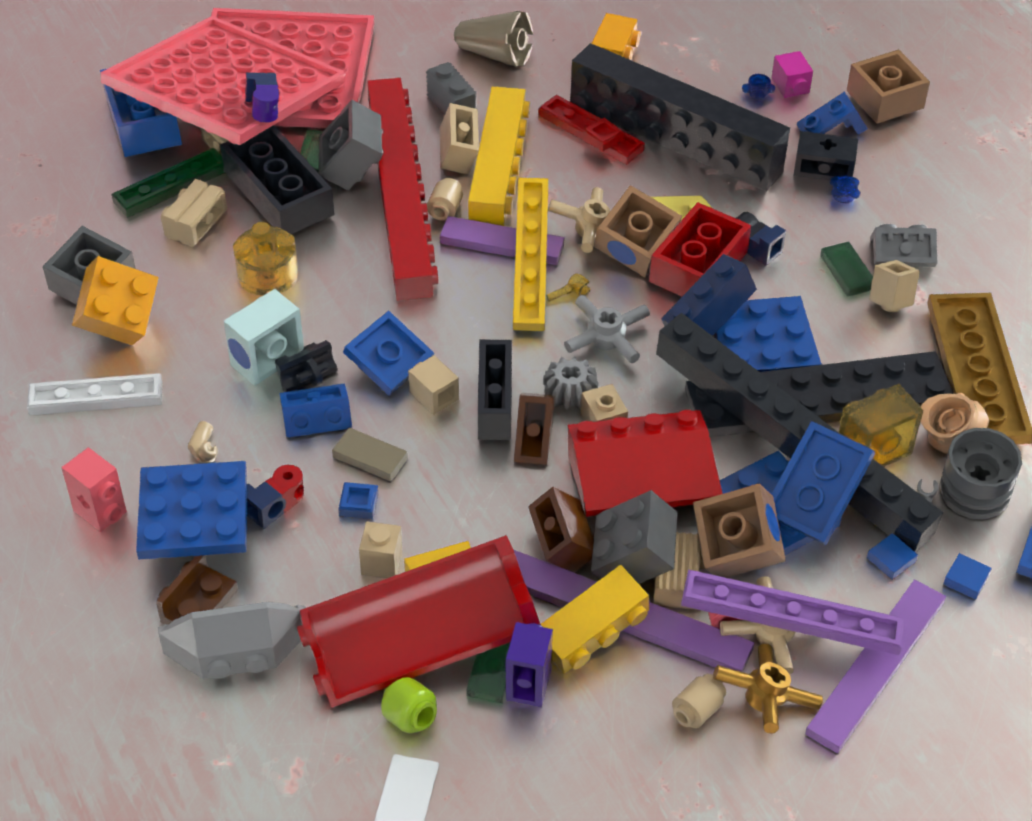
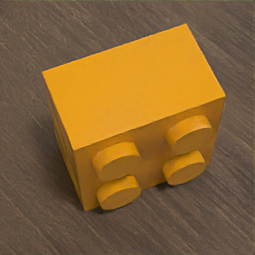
M100 256L96 257L86 267L72 326L134 345L145 336L159 277Z

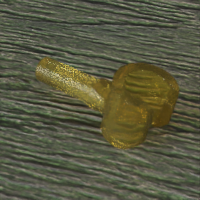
M573 274L567 285L547 294V300L550 302L571 292L576 293L578 296H586L591 290L587 286L590 281L581 274Z

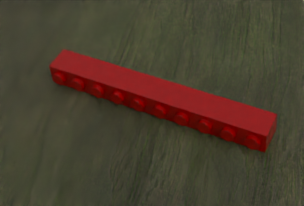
M401 78L367 80L369 109L381 115V129L383 130V155L377 166L396 301L433 298V285L439 283L437 266H431V263H435L433 244H427V242L432 241L430 224H424V221H428L427 203H421V201H425L424 184L418 183V181H422L420 163L415 164V162L419 161L417 144H412L415 143L414 125H408L412 124L411 107H406L409 106L408 89H403Z

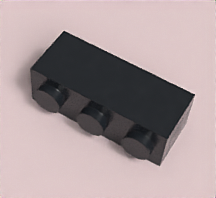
M479 339L478 440H511L512 340Z

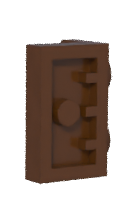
M206 555L195 556L191 561L183 565L179 575L170 586L164 587L159 593L156 605L160 622L169 625L175 619L192 612L223 608L238 591L237 581L208 567Z

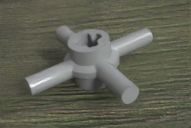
M581 295L576 299L575 304L590 319V322L588 324V331L564 342L566 351L572 353L594 343L596 347L603 350L617 348L630 363H635L640 358V354L624 338L626 327L650 315L648 307L642 305L621 315L618 310L610 307L598 310L585 295Z

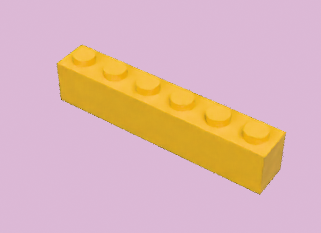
M491 87L468 200V220L504 226L506 214H512L513 197H510V194L515 195L517 177H513V175H519L520 157H517V155L522 156L524 139L520 137H526L527 120L524 118H529L530 101H525L526 89Z

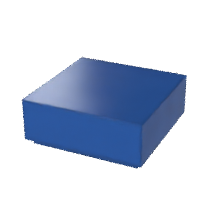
M344 482L338 508L339 516L373 519L378 497V485Z
M893 533L868 550L867 559L891 580L916 563L918 557L916 552Z
M959 553L947 573L943 585L976 600L990 576L992 568Z

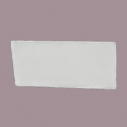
M394 754L374 821H424L439 763Z

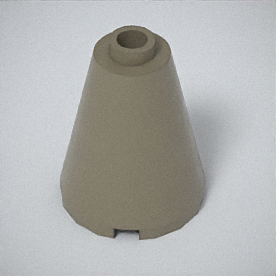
M514 11L461 21L454 30V40L459 48L513 67L524 66L532 50V44H528V34L533 35V27L528 13Z

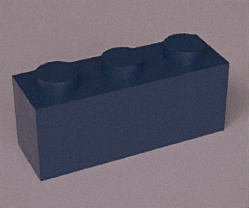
M723 254L661 318L664 326L680 313H683L713 336L757 290L747 265Z

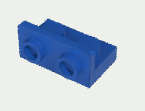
M345 383L279 393L286 436L289 438L352 427L349 398Z

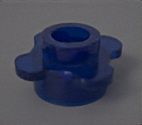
M753 74L749 77L748 84L742 85V91L749 93L756 100H764L767 94L775 92V85L771 84L768 76Z
M833 177L830 180V184L833 186L831 195L840 203H850L861 195V191L858 190L860 181L855 177Z

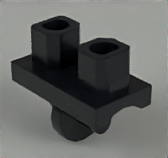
M327 340L318 344L313 342L304 346L301 352L290 357L284 355L275 360L284 392L295 391L310 383L318 386L323 383V377L338 371L332 356L331 343Z

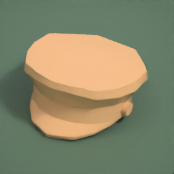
M963 393L939 394L928 398L919 407V421L924 429L928 431V442L937 451L948 454L952 440L961 432L972 428H987L990 421L984 408L978 401L970 400Z

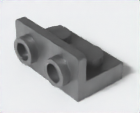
M883 224L874 228L870 236V243H873L874 266L898 260L911 267H935L937 265V232L935 228H927L925 225L897 228L894 224Z

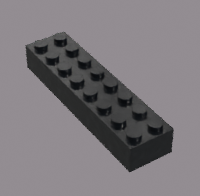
M591 43L572 60L570 102L601 119L606 118L620 128L766 192L784 172L790 127Z

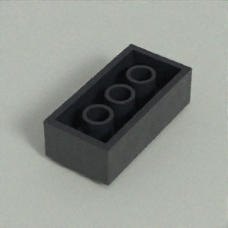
M274 125L241 145L233 144L229 141L220 144L224 172L282 238L335 215L332 187Z

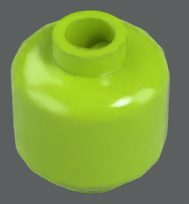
M409 677L400 678L389 685L384 691L381 711L387 721L401 731L412 734L425 730L433 723L437 714V701L434 693L418 681Z

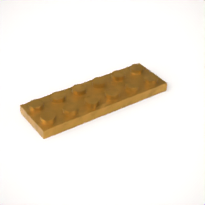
M929 294L927 305L947 379L954 394L963 393L970 400L978 401L990 420L987 428L1004 433L1015 444H1032V426L992 294Z

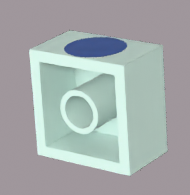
M276 289L259 297L250 305L224 320L230 365L254 386L277 372L276 359L284 355L290 357L301 352L304 348L300 309Z

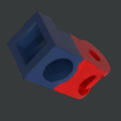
M282 465L274 471L272 478L270 477L258 487L254 488L252 485L247 484V516L261 528L265 529L303 499V474L300 468L295 465Z

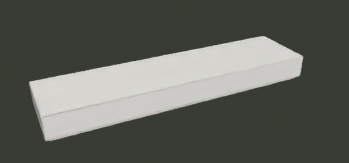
M161 373L29 383L27 410L29 415L162 405Z

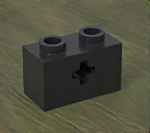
M800 131L793 176L852 184L858 139Z

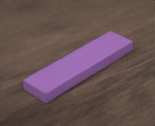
M448 216L440 234V244L515 257L516 228ZM547 234V264L558 265L565 237Z

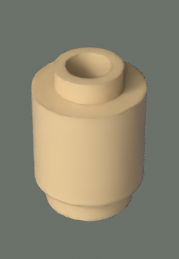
M445 178L435 185L427 202L428 213L433 218L446 221L448 216H455L463 197L460 183L455 179Z
M712 674L696 677L673 699L674 717L685 727H701L723 705L724 697L727 693L725 686L721 681L714 680Z

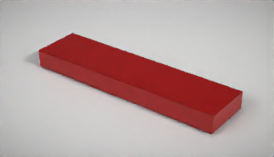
M557 94L538 108V116L592 145L583 138V130L598 122L601 118ZM624 132V139L603 152L627 165L645 150V143Z

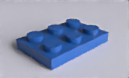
M811 421L772 492L778 522L827 545L875 455L874 450Z

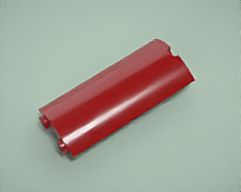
M505 535L300 610L302 625L297 626V631L303 647L310 645L315 656L319 673L314 674L313 679L320 696L327 695L333 708L387 688L400 678H414L511 642L516 622L541 624L533 600L524 582L515 552L508 536Z

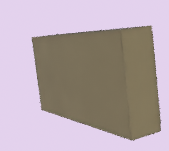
M350 427L332 449L333 458L390 482L408 459L406 450Z

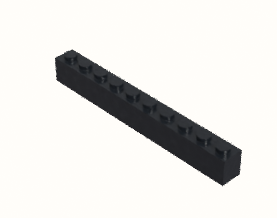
M680 313L659 331L656 355L791 459L811 421L840 434L683 313ZM872 459L849 502L851 507L887 535L893 533L914 552H917L936 533L944 513L874 459Z

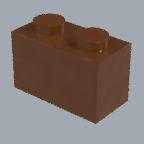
M551 487L528 506L547 562L575 573L592 560L594 538L580 499L555 487Z

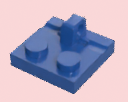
M389 310L349 342L343 350V354L352 360L388 396L409 379L408 370L435 354Z

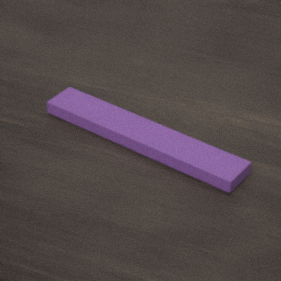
M688 569L681 606L899 655L902 649L905 618Z
M914 579L889 614L905 618L900 654L895 655L864 648L807 726L805 735L838 754L939 612L946 596Z

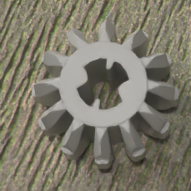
M561 356L558 363L550 362L548 371H545L543 376L545 395L555 396L554 407L564 405L566 410L570 406H575L581 410L582 392L596 389L599 384L595 367H589L587 360L578 362L575 356L572 360H566Z

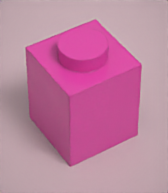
M801 51L774 56L771 78L782 96L788 98L810 93L813 70Z

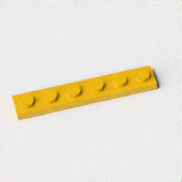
M518 177L513 330H545L548 178Z

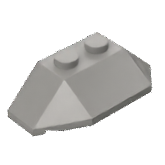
M261 602L192 612L175 619L169 625L164 624L158 627L163 654L202 679L224 678L228 675L246 672L259 673L266 669L277 668L301 642L297 626L302 625L300 610L306 607L303 605L293 607L284 603Z

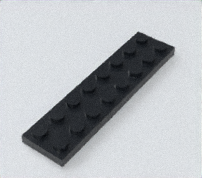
M936 351L760 372L826 423L918 412L919 407L928 398L939 394H954ZM686 381L685 392L692 411H701L710 437L755 432L694 383Z

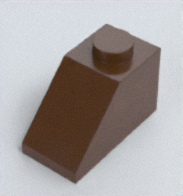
M532 393L520 394L514 462L547 465L553 427L555 396Z

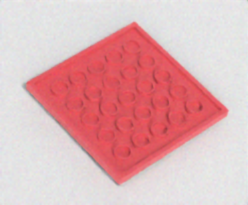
M213 8L211 16L346 72L345 83L274 124V126L327 128L351 100L360 104L375 25L374 15Z
M214 16L100 72L101 83L113 88L115 91L127 94L139 102L147 103L158 108L161 112L169 113L186 123L196 125L205 129L208 133L216 134L238 145L243 144L342 85L346 80V72ZM246 72L276 73L279 100L278 118L275 121L259 122L252 117V102H246L245 100Z

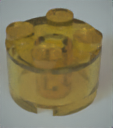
M258 222L252 226V229L242 233L233 244L237 277L241 287L249 293L265 295L267 294L266 291H272L273 289L282 293L291 288L297 281L298 261L295 238L284 229L270 226L266 222Z

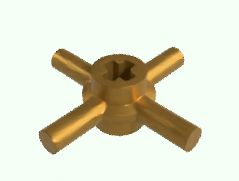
M769 644L758 646L759 669L753 670L750 674L717 665L714 669V680L747 689L745 698L751 707L762 712L763 729L766 733L772 734L779 730L777 706L785 704L786 701L816 710L821 708L823 702L822 695L789 686L791 677L786 669L773 663L772 646Z

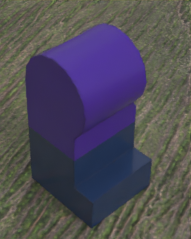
M246 72L245 100L246 102H252V117L259 122H273L278 118L279 91L276 73Z

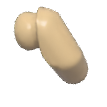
M205 421L198 423L188 443V449L198 462L211 463L215 460L218 449L216 445L212 447L210 445L211 442H208L214 429L210 423Z

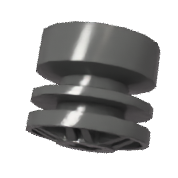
M972 428L961 432L952 440L939 483L940 494L946 505L958 515L970 519H989L998 516L1008 507L1022 466L1021 451L1015 442L1004 433L990 428Z

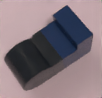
M743 212L736 217V219L751 225L748 255L767 266L783 253L785 229L778 225L771 228L759 222L749 212Z

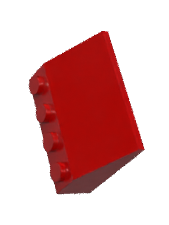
M682 410L667 414L652 413L640 417H617L612 420L582 421L577 424H568V459L586 517L596 516L605 510L650 490L671 507L693 505V502L723 494L708 428L700 410Z

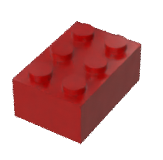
M697 202L651 255L649 282L682 297L723 254L738 261L748 252L751 225Z

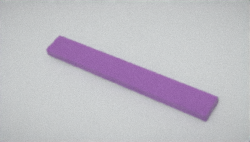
M514 550L529 594L563 608L597 582ZM649 602V611L646 618L638 625H629L623 630V632L712 667L720 665L743 672L754 648V642L737 635L721 636L720 629L651 602Z

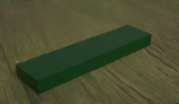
M211 148L112 193V200L127 218L178 195L183 188H188L195 179L206 182L224 174L222 155L215 148Z

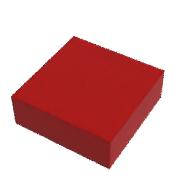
M603 118L583 130V138L603 152L624 139V132L606 118Z

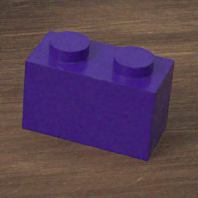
M516 622L506 657L507 701L542 707L551 674L553 629L545 628L535 623L524 624Z

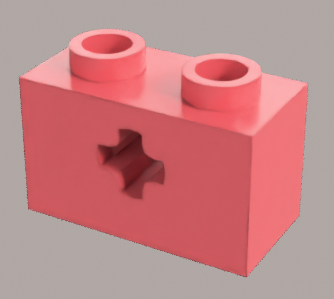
M86 448L61 467L73 511L99 532L119 521L122 515L127 512L117 469L92 449Z

